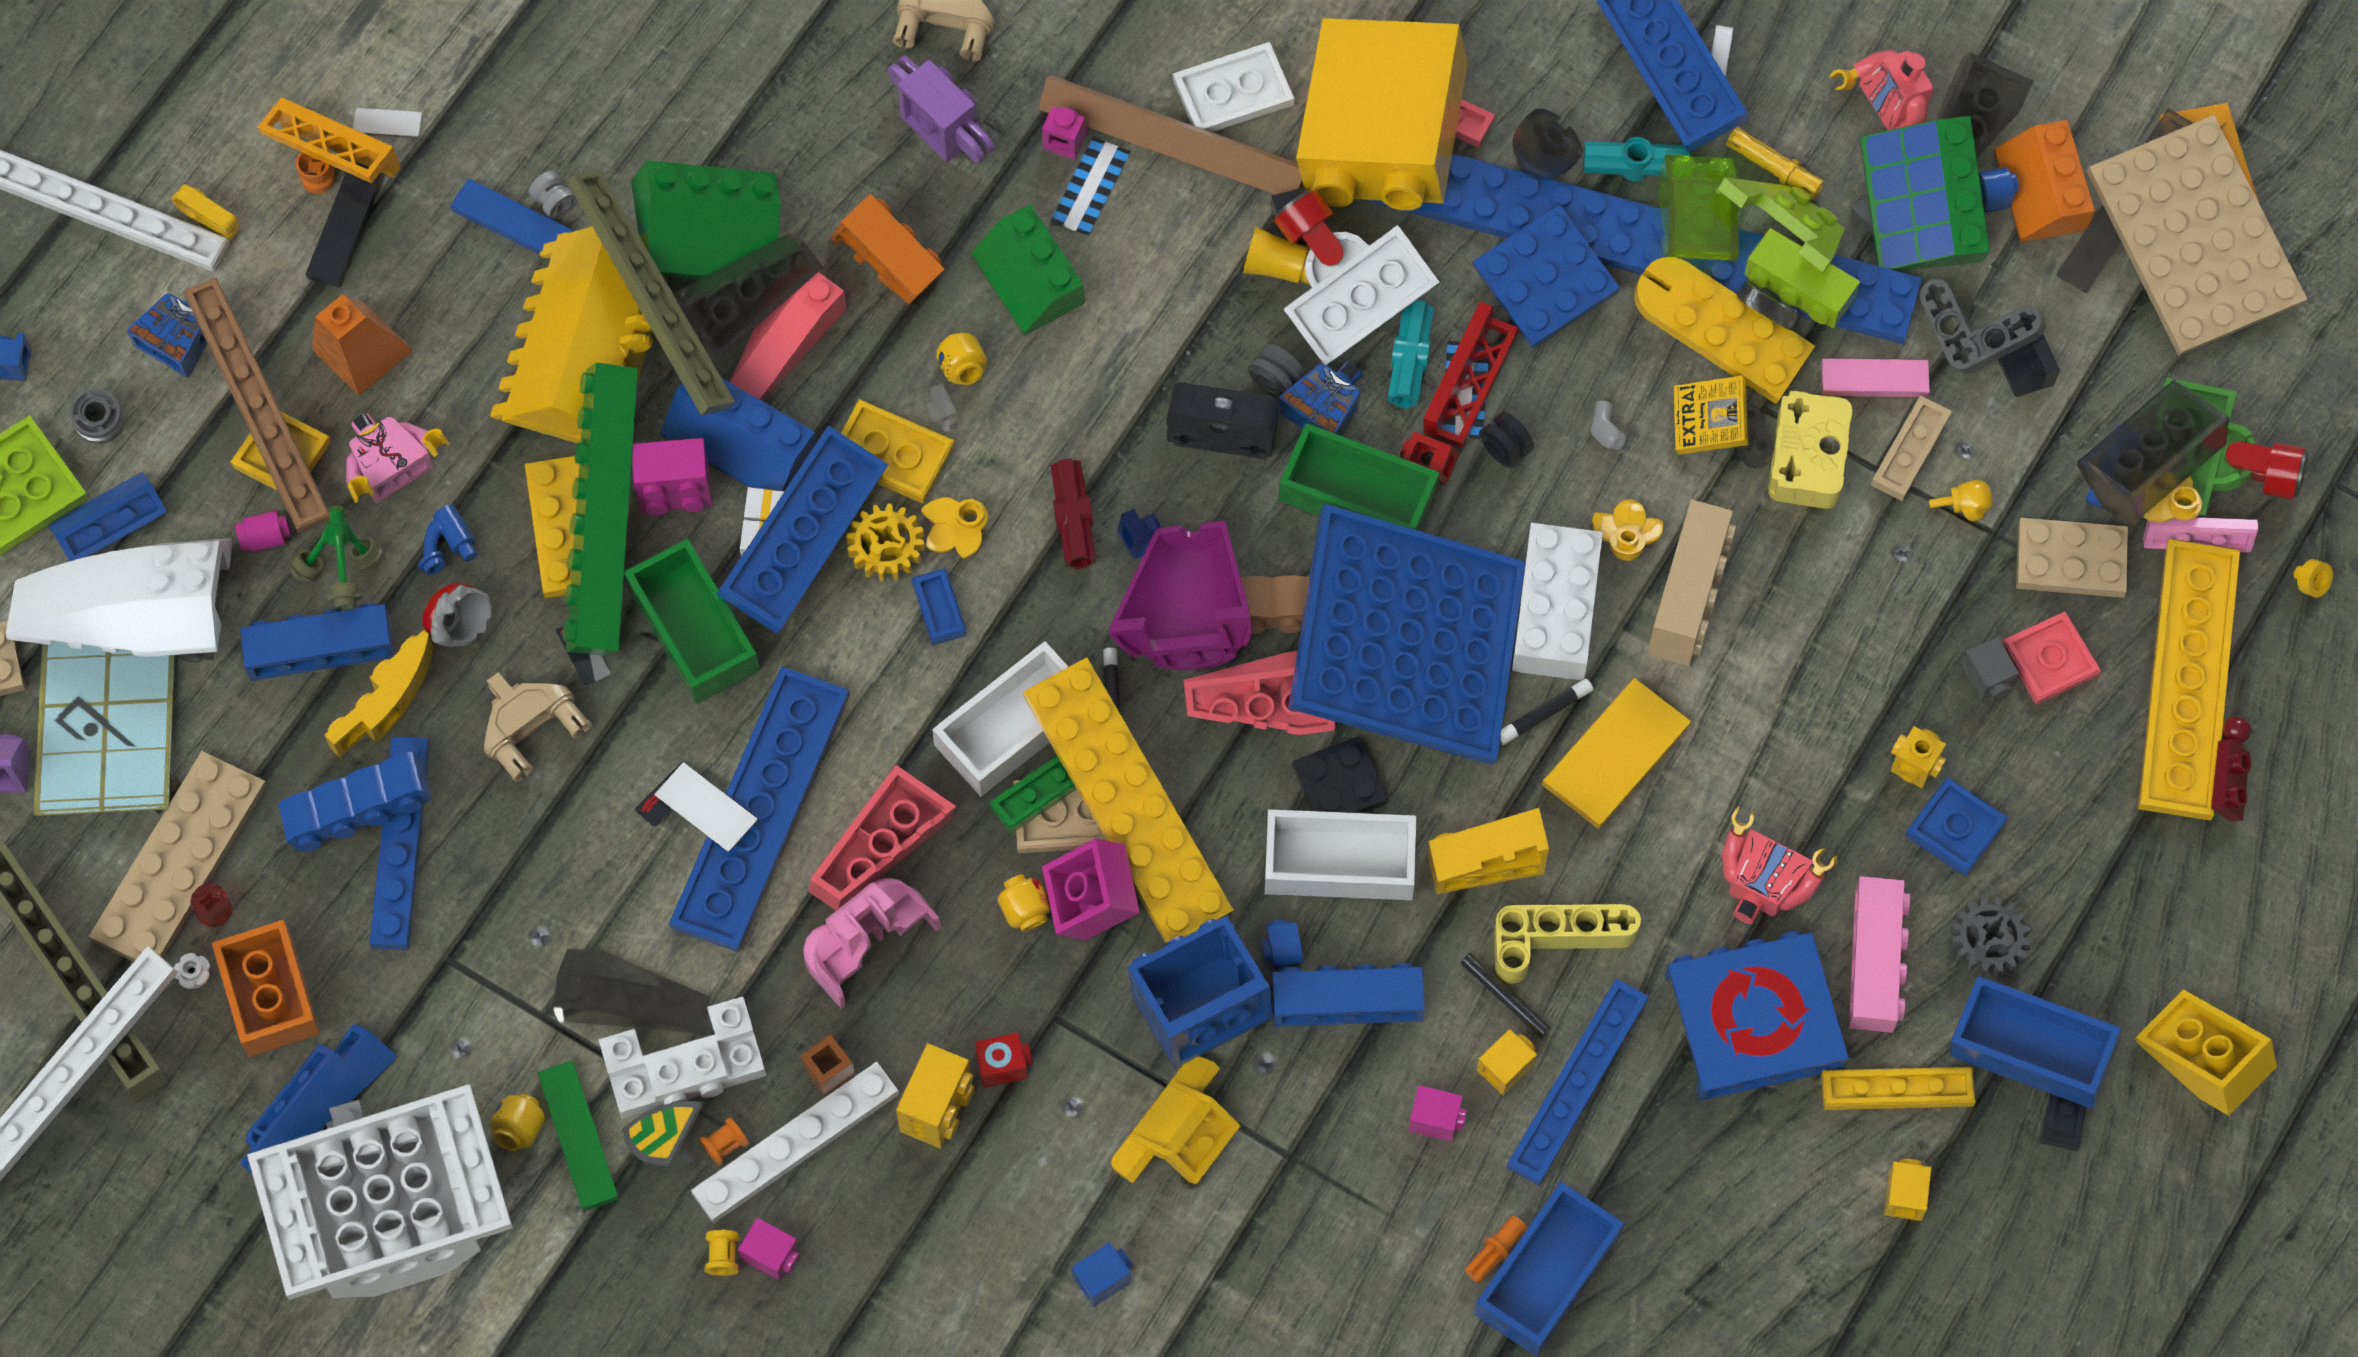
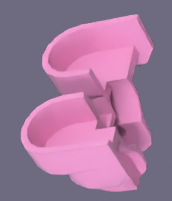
M894 878L878 879L875 882H871L826 918L825 925L819 926L808 935L803 947L805 965L811 976L834 1002L843 1009L846 1004L840 985L863 967L861 964L862 958L871 947L868 937L869 933H872L879 942L884 939V928L887 932L895 930L901 936L923 917L938 932L941 929L939 917L917 890L909 887L901 880Z

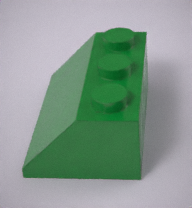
M1031 204L1001 219L971 252V256L1024 336L1085 304L1083 282Z

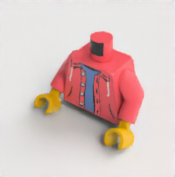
M1894 50L1879 51L1855 63L1852 70L1837 69L1830 74L1832 79L1844 76V83L1835 88L1836 90L1852 89L1856 84V78L1860 77L1859 85L1887 130L1927 122L1928 103L1933 93V85L1923 71L1926 65L1925 59L1918 53L1910 51L1897 53Z
M1739 806L1735 808L1731 820L1734 828L1729 830L1722 851L1724 878L1731 884L1729 894L1740 900L1733 912L1734 916L1744 923L1753 924L1759 911L1770 916H1776L1780 910L1790 911L1809 901L1825 878L1824 871L1834 868L1837 865L1838 858L1834 856L1830 864L1826 866L1820 860V856L1826 848L1817 850L1813 855V860L1752 829L1747 834L1744 831L1752 825L1755 814L1752 811L1750 820L1746 823H1741L1736 817Z

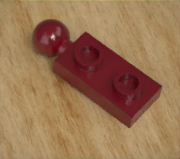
M2232 716L2224 721L2222 736L2225 740L2218 741L2211 809L2229 822L2243 821L2244 808L2248 800L2246 789L2248 772L2251 769L2250 753L2242 747V744L2249 739L2251 726L2241 716Z

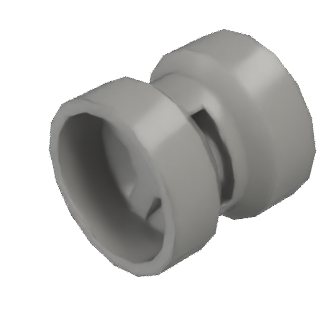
M555 171L544 172L533 181L529 188V194L537 203L543 204V211L552 220L559 219L568 214L577 202L572 190L563 186V179Z

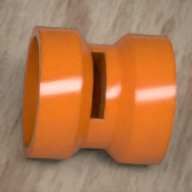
M303 152L297 156L296 168L300 175L301 183L308 192L322 194L334 186L336 174L332 165Z

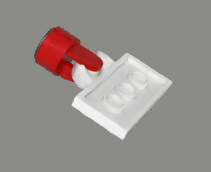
M1309 189L1275 214L1274 222L1291 245L1304 239L1311 248L1305 265L1306 276L1312 288L1285 307L1284 311L1322 363L1327 366L1440 282L1398 225L1370 246L1354 234L1348 232L1332 233L1325 222L1334 215L1333 211L1317 189Z

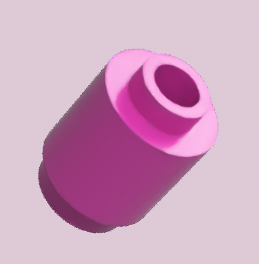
M277 510L245 517L243 522L235 524L242 552L251 550L254 553L286 545L285 537L291 536L286 515L279 516Z

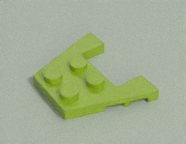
M1724 178L1717 190L1740 208L1756 204L1805 242L1798 253L1820 271L1825 272L1833 260L1845 229L1837 222V217L1834 213L1826 208L1816 206L1810 201V195L1799 187Z

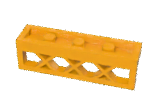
M283 97L278 100L257 127L260 134L369 183H372L380 172L394 177L401 168L393 146ZM279 120L283 129L278 130L273 128V126ZM300 136H301V137H304V138H306V139H308V140H310V141H309V142H305V141L301 140ZM328 149L333 150L339 154L334 155L332 153H329ZM356 161L368 166L369 168L365 169L361 166H358L356 164Z

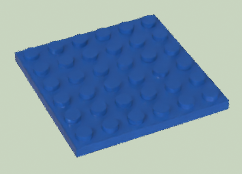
M1325 504L1320 509L1288 709L1492 765L1498 758L1526 562Z

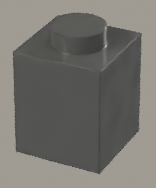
M1999 637L1967 650L1961 663L1981 701L1990 697L2000 699L2008 695L2013 690L2019 674Z

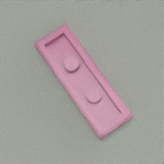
M1822 359V396L1920 397L1921 395L1928 397L1930 393L1928 360Z
M2174 518L2166 522L2148 520L2143 536L2144 548L2165 549L2168 539L2238 549L2240 552H2252L2258 533L2257 520L2194 518L2191 520H2178Z

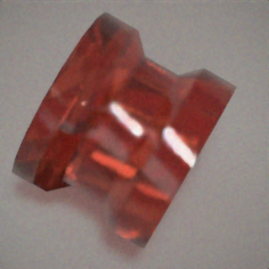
M207 883L199 886L193 892L190 903L201 924L215 928L228 922L232 915L233 907L227 893L221 886Z

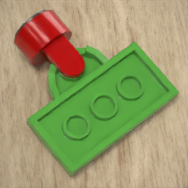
M2166 377L2139 481L2161 482L2163 471L2167 464L2180 468L2192 478L2193 488L2202 499V510L2196 518H2206L2213 491H2229L2241 487L2249 479L2263 482V494L2289 500H2294L2295 497L2298 498L2305 474L2308 452H2305L2304 447L2274 442L2273 448L2256 445L2252 432L2242 425L2230 423L2237 391ZM2135 495L2134 507L2141 509L2144 504Z

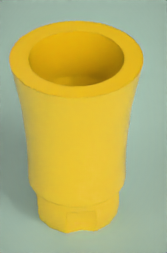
M1256 226L1243 274L1262 275L1297 284L1300 280V282L1310 285L1306 276L1305 265L1310 251L1308 250L1309 247L1298 243L1291 245L1288 240L1275 236Z

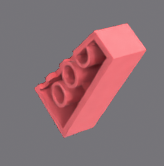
M895 765L810 878L808 892L835 911L838 910L867 885L884 876L948 824L954 817L956 806Z

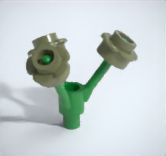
M332 506L329 508L330 519L326 521L327 528L324 529L321 538L312 551L303 549L297 555H292L289 558L292 576L300 582H315L317 578L321 577V570L323 568V561L318 555L327 542L329 545L335 546L339 584L329 586L330 596L327 597V601L334 603L335 609H351L357 607L356 601L362 599L363 594L359 593L357 583L347 582L344 545L349 542L353 544L349 550V556L352 559V565L358 567L359 570H369L378 566L382 560L383 546L379 541L373 540L371 537L358 539L351 527L348 526V520L344 518V508L342 506Z

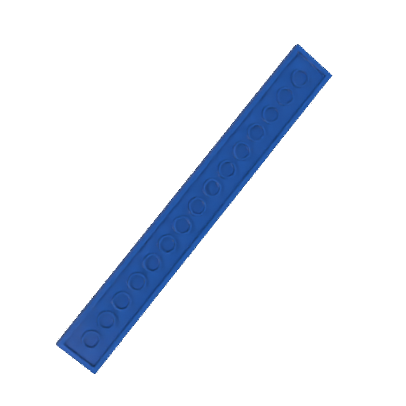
M1453 153L1444 204L1422 203L1415 210L1405 211L1508 239L1560 204L1604 265L1642 275L1647 266L1657 259L1664 257L1679 258L1690 263L1751 304L1813 320L1807 312L1797 306L1785 304L1777 294L1766 288L1755 286L1744 275L1747 259L1762 240L1763 235ZM1363 200L1389 207L1381 200ZM1834 255L1830 264L1860 281L1855 300L1836 327L1904 344L1922 278Z

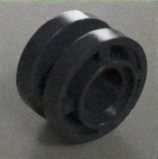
M1500 412L1493 419V424H1487L1479 431L1480 439L1488 453L1507 468L1516 466L1521 460L1520 455L1527 456L1535 448L1533 439L1525 426L1507 412Z

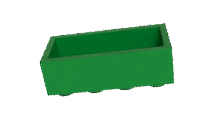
M1305 423L1279 482L1278 501L1317 516L1320 515V509L1325 504L1420 531L1438 490L1439 472Z
M688 539L624 571L628 590L696 704L760 671L756 652L725 600L716 595L719 590Z

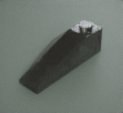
M1970 52L1962 57L1936 120L1970 116L1977 159L1997 138L2000 132L2018 115L2033 80Z

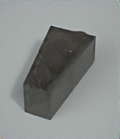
M788 233L673 293L705 351L719 359L823 268V265L804 241Z

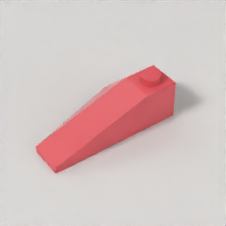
M792 268L770 291L730 383L763 401L847 310L844 290L818 271Z
M1297 651L1278 654L1183 680L1187 716L1231 723L1232 721L1252 724L1254 728L1266 729V727L1286 730L1287 733L1295 735L1335 731L1334 721L1288 709Z

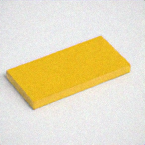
M1633 678L1543 780L1542 786L1596 828L1600 829L1690 727L1691 721L1636 678Z

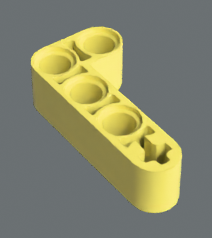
M1625 904L1506 906L1497 914L1494 929L1496 975L1500 980L1509 984L1519 983L1524 980L1530 963V949L1629 947L1637 939L1641 923L1640 914L1635 908ZM1549 921L1554 923L1558 929L1554 932H1545L1539 924ZM1581 921H1587L1593 924L1595 929L1591 932H1584L1576 924ZM1604 921L1607 922L1605 927L1607 931H1602ZM1506 922H1515L1520 926L1521 930L1514 933L1508 932L1502 925ZM1618 922H1624L1628 930H1621ZM1507 957H1516L1522 962V965L1517 968H1511L1503 960Z

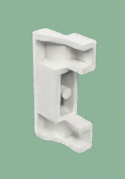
M743 996L707 1007L714 1035L651 1054L642 1055L635 1029L598 1039L622 1119L648 1112L658 1106L668 1105L672 1102L687 1101L701 1095L703 1098L714 1097L721 1094L724 1088L766 1076Z

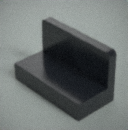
M2028 316L2024 318L2025 325L2022 326L2027 331L2033 328L2032 322L2035 321ZM2013 327L2008 328L2013 334L2014 339L2018 336L2014 332L2015 329ZM2002 331L1990 335L1989 342L1993 349L1999 348L2005 342V334ZM2044 334L2037 340L1998 359L2015 397L2054 386L2060 371Z

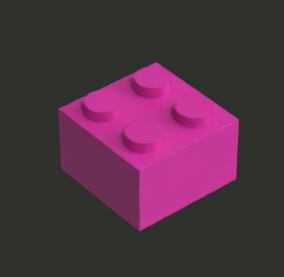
M703 438L632 445L633 482L641 513L662 515L670 510L683 509L687 512H697L704 507H712L710 467Z
M1095 838L1042 866L1056 935L1086 941L1140 913L1126 847L1123 844Z

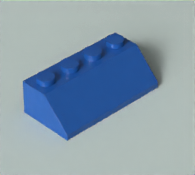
M723 378L722 380L735 403L729 410L701 416L682 383L676 390L660 431V436L668 441L703 438L709 465L747 487L784 492L816 445L815 432Z

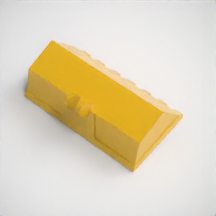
M593 227L558 234L556 241L544 244L543 250L540 251L541 257L551 258L547 268L536 270L533 274L531 282L535 285H542L540 294L526 298L523 309L528 312H535L532 321L519 324L515 336L518 338H526L523 348L510 351L507 363L518 365L515 375L503 377L499 385V390L510 392L507 402L493 406L490 415L494 419H502L501 421L577 444L581 442L582 429L577 426L578 412L584 404V393L580 392L582 373L586 372V369L596 362L638 368V383L647 350L651 348L653 343L651 327ZM663 276L667 283L669 276Z

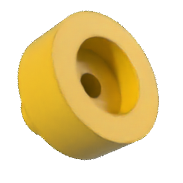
M2311 559L2303 566L2296 567L2294 578L2297 579L2298 588L2302 593L2318 598L2323 596L2330 588L2333 570L2328 563Z

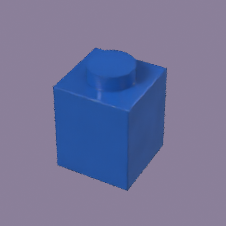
M1108 1242L1072 1266V1277L1094 1308L1131 1283L1130 1269L1133 1268V1265L1121 1248L1116 1251L1111 1243Z

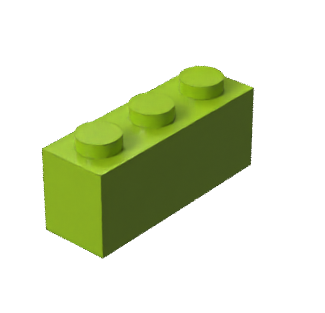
M1770 228L1747 259L1744 275L1755 286L1772 291L1785 304L1797 306L1807 312L1815 322L1827 324L1834 329L1855 300L1860 281L1832 264H1829L1825 272L1820 271L1798 253L1802 246Z

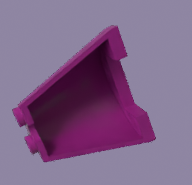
M1226 522L1201 523L1200 529L1194 532L1189 531L1183 526L1157 528L1109 627L1112 639L1121 649L1134 658H1137L1140 654L1153 659V666L1171 670L1190 671L1208 669L1224 664L1235 658L1238 649L1243 645L1247 646L1251 636L1252 617Z

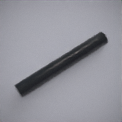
M1471 953L1465 956L1460 964L1541 1039L1551 1031L1552 1028L1478 959Z

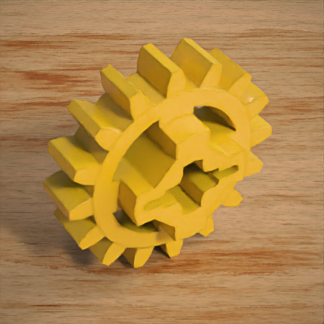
M888 503L886 510L880 511L876 504L873 505V514L868 515L863 510L860 512L861 523L857 521L851 522V530L854 533H848L846 536L847 544L851 545L847 548L849 558H855L853 561L856 569L865 566L866 577L869 578L874 572H877L879 580L884 581L886 574L891 573L894 580H898V571L903 570L910 574L912 572L910 562L917 564L921 562L918 552L925 551L924 540H921L924 537L923 528L916 527L918 522L915 515L906 518V508L902 507L896 513L893 512L892 504ZM903 530L909 536V544L906 543V539L902 537ZM862 541L866 542V546L869 547V555L863 550Z

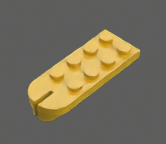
M1664 257L1650 263L1640 276L1634 289L1636 306L1648 321L1732 376L1743 375L1747 386L1775 404L1778 403L1815 347V345L1716 280L1679 258Z

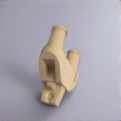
M899 0L897 14L900 18L892 41L897 46L902 47L905 39L907 40L905 48L914 47L915 36L921 22L966 30L959 54L962 58L969 60L972 51L974 53L972 61H979L982 56L985 38L993 31L995 22L982 0Z
M499 672L487 680L488 687L496 699L491 702L493 707L485 735L484 752L490 759L498 760L515 782L523 780L520 774L521 771L527 777L533 770V766L528 763L515 745L553 717H557L574 739L582 737V734L579 732L580 728L586 734L592 727V723L585 718L574 704V695L567 687L544 683H522L521 685L517 683L511 687Z

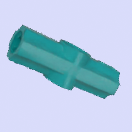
M1633 137L1625 143L1584 142L1583 173L1621 174L1630 181H1641L1647 176L1688 177L1690 152L1688 153L1683 145L1651 144L1648 140L1641 137ZM1631 157H1638V158L1642 159V161H1638V162H1637V161H1633V160L1630 159V158H1631Z
M1416 300L1402 310L1399 336L1395 337L1391 360L1393 370L1388 402L1399 408L1408 409L1418 405L1423 372L1426 373L1431 345L1429 336L1434 307L1428 305L1425 301Z

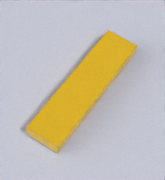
M1972 1067L1822 1070L1821 1073L1824 1110L1973 1107L1975 1104Z

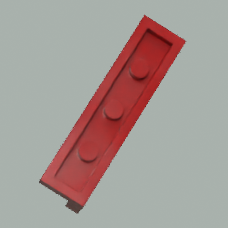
M1481 301L1479 302L1423 418L1424 434L1462 449L1519 331V327L1493 318V306ZM1489 329L1506 334L1507 337L1504 343L1489 348L1485 339ZM1482 345L1484 350L1479 352L1480 347ZM1498 354L1495 360L1493 355ZM1487 357L1492 366L1490 372L1475 377L1471 368L1473 362ZM1468 374L1470 379L1465 381V378ZM1484 383V385H1483V387H1482V389H1481L1480 386H1479V384ZM1474 386L1478 395L1476 401L1461 406L1457 397L1459 391ZM1454 403L1456 408L1451 410V407ZM1470 412V414H1469V416H1468V418H1467L1466 415H1465V413ZM1460 416L1464 425L1459 435L1441 429L1445 420Z

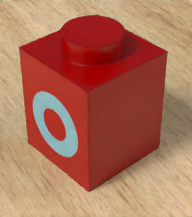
M1018 1032L974 1042L983 1088L1027 1079L1026 1066L1033 1065L1028 1043L1021 1044Z

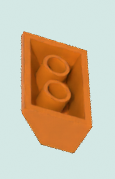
M2068 120L2032 126L1994 149L1998 169L2008 168L2010 173H2015L2018 180L2019 191L2014 194V200L2010 209L2020 243L2088 231L2095 209Z

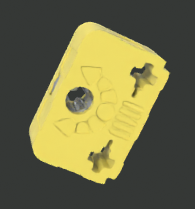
M1790 391L1789 396H1783L1777 416L1768 484V494L1773 500L1823 509H1830L1838 503L1844 482L1843 475L1847 458L1849 427L1852 419V405L1848 400L1799 391ZM1794 413L1799 414L1798 424L1795 423L1796 417ZM1824 450L1830 451L1831 454H1826ZM1787 471H1790L1789 477L1791 481H1786Z

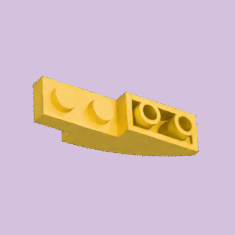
M425 630L417 636L409 637L401 645L400 651L390 660L385 659L375 667L373 675L370 676L375 691L363 695L349 714L345 717L337 718L329 726L325 738L330 749L339 757L344 755L366 734L378 743L394 727L415 699L427 674L434 650L430 636Z

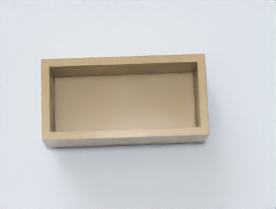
M1690 500L1654 623L1647 655L1685 666L1690 665L1693 654L1700 656L1737 526L1730 524L1732 510Z

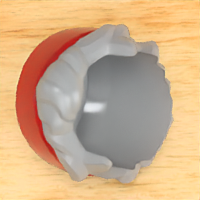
M458 582L449 584L438 590L428 601L422 617L423 628L436 644L448 647L467 646L477 639V634L485 633L487 627L490 626V619L492 618L491 601L487 593L476 589L472 585Z

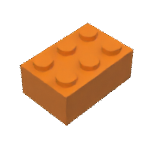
M284 919L212 942L239 1040L248 1057L321 1034L293 938Z

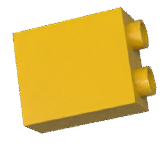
M1322 19L1296 156L1306 191L1317 189L1327 205L1331 207L1347 206L1353 202V199L1381 200L1391 208L1404 211L1415 210L1422 203L1444 204L1468 66L1459 24Z

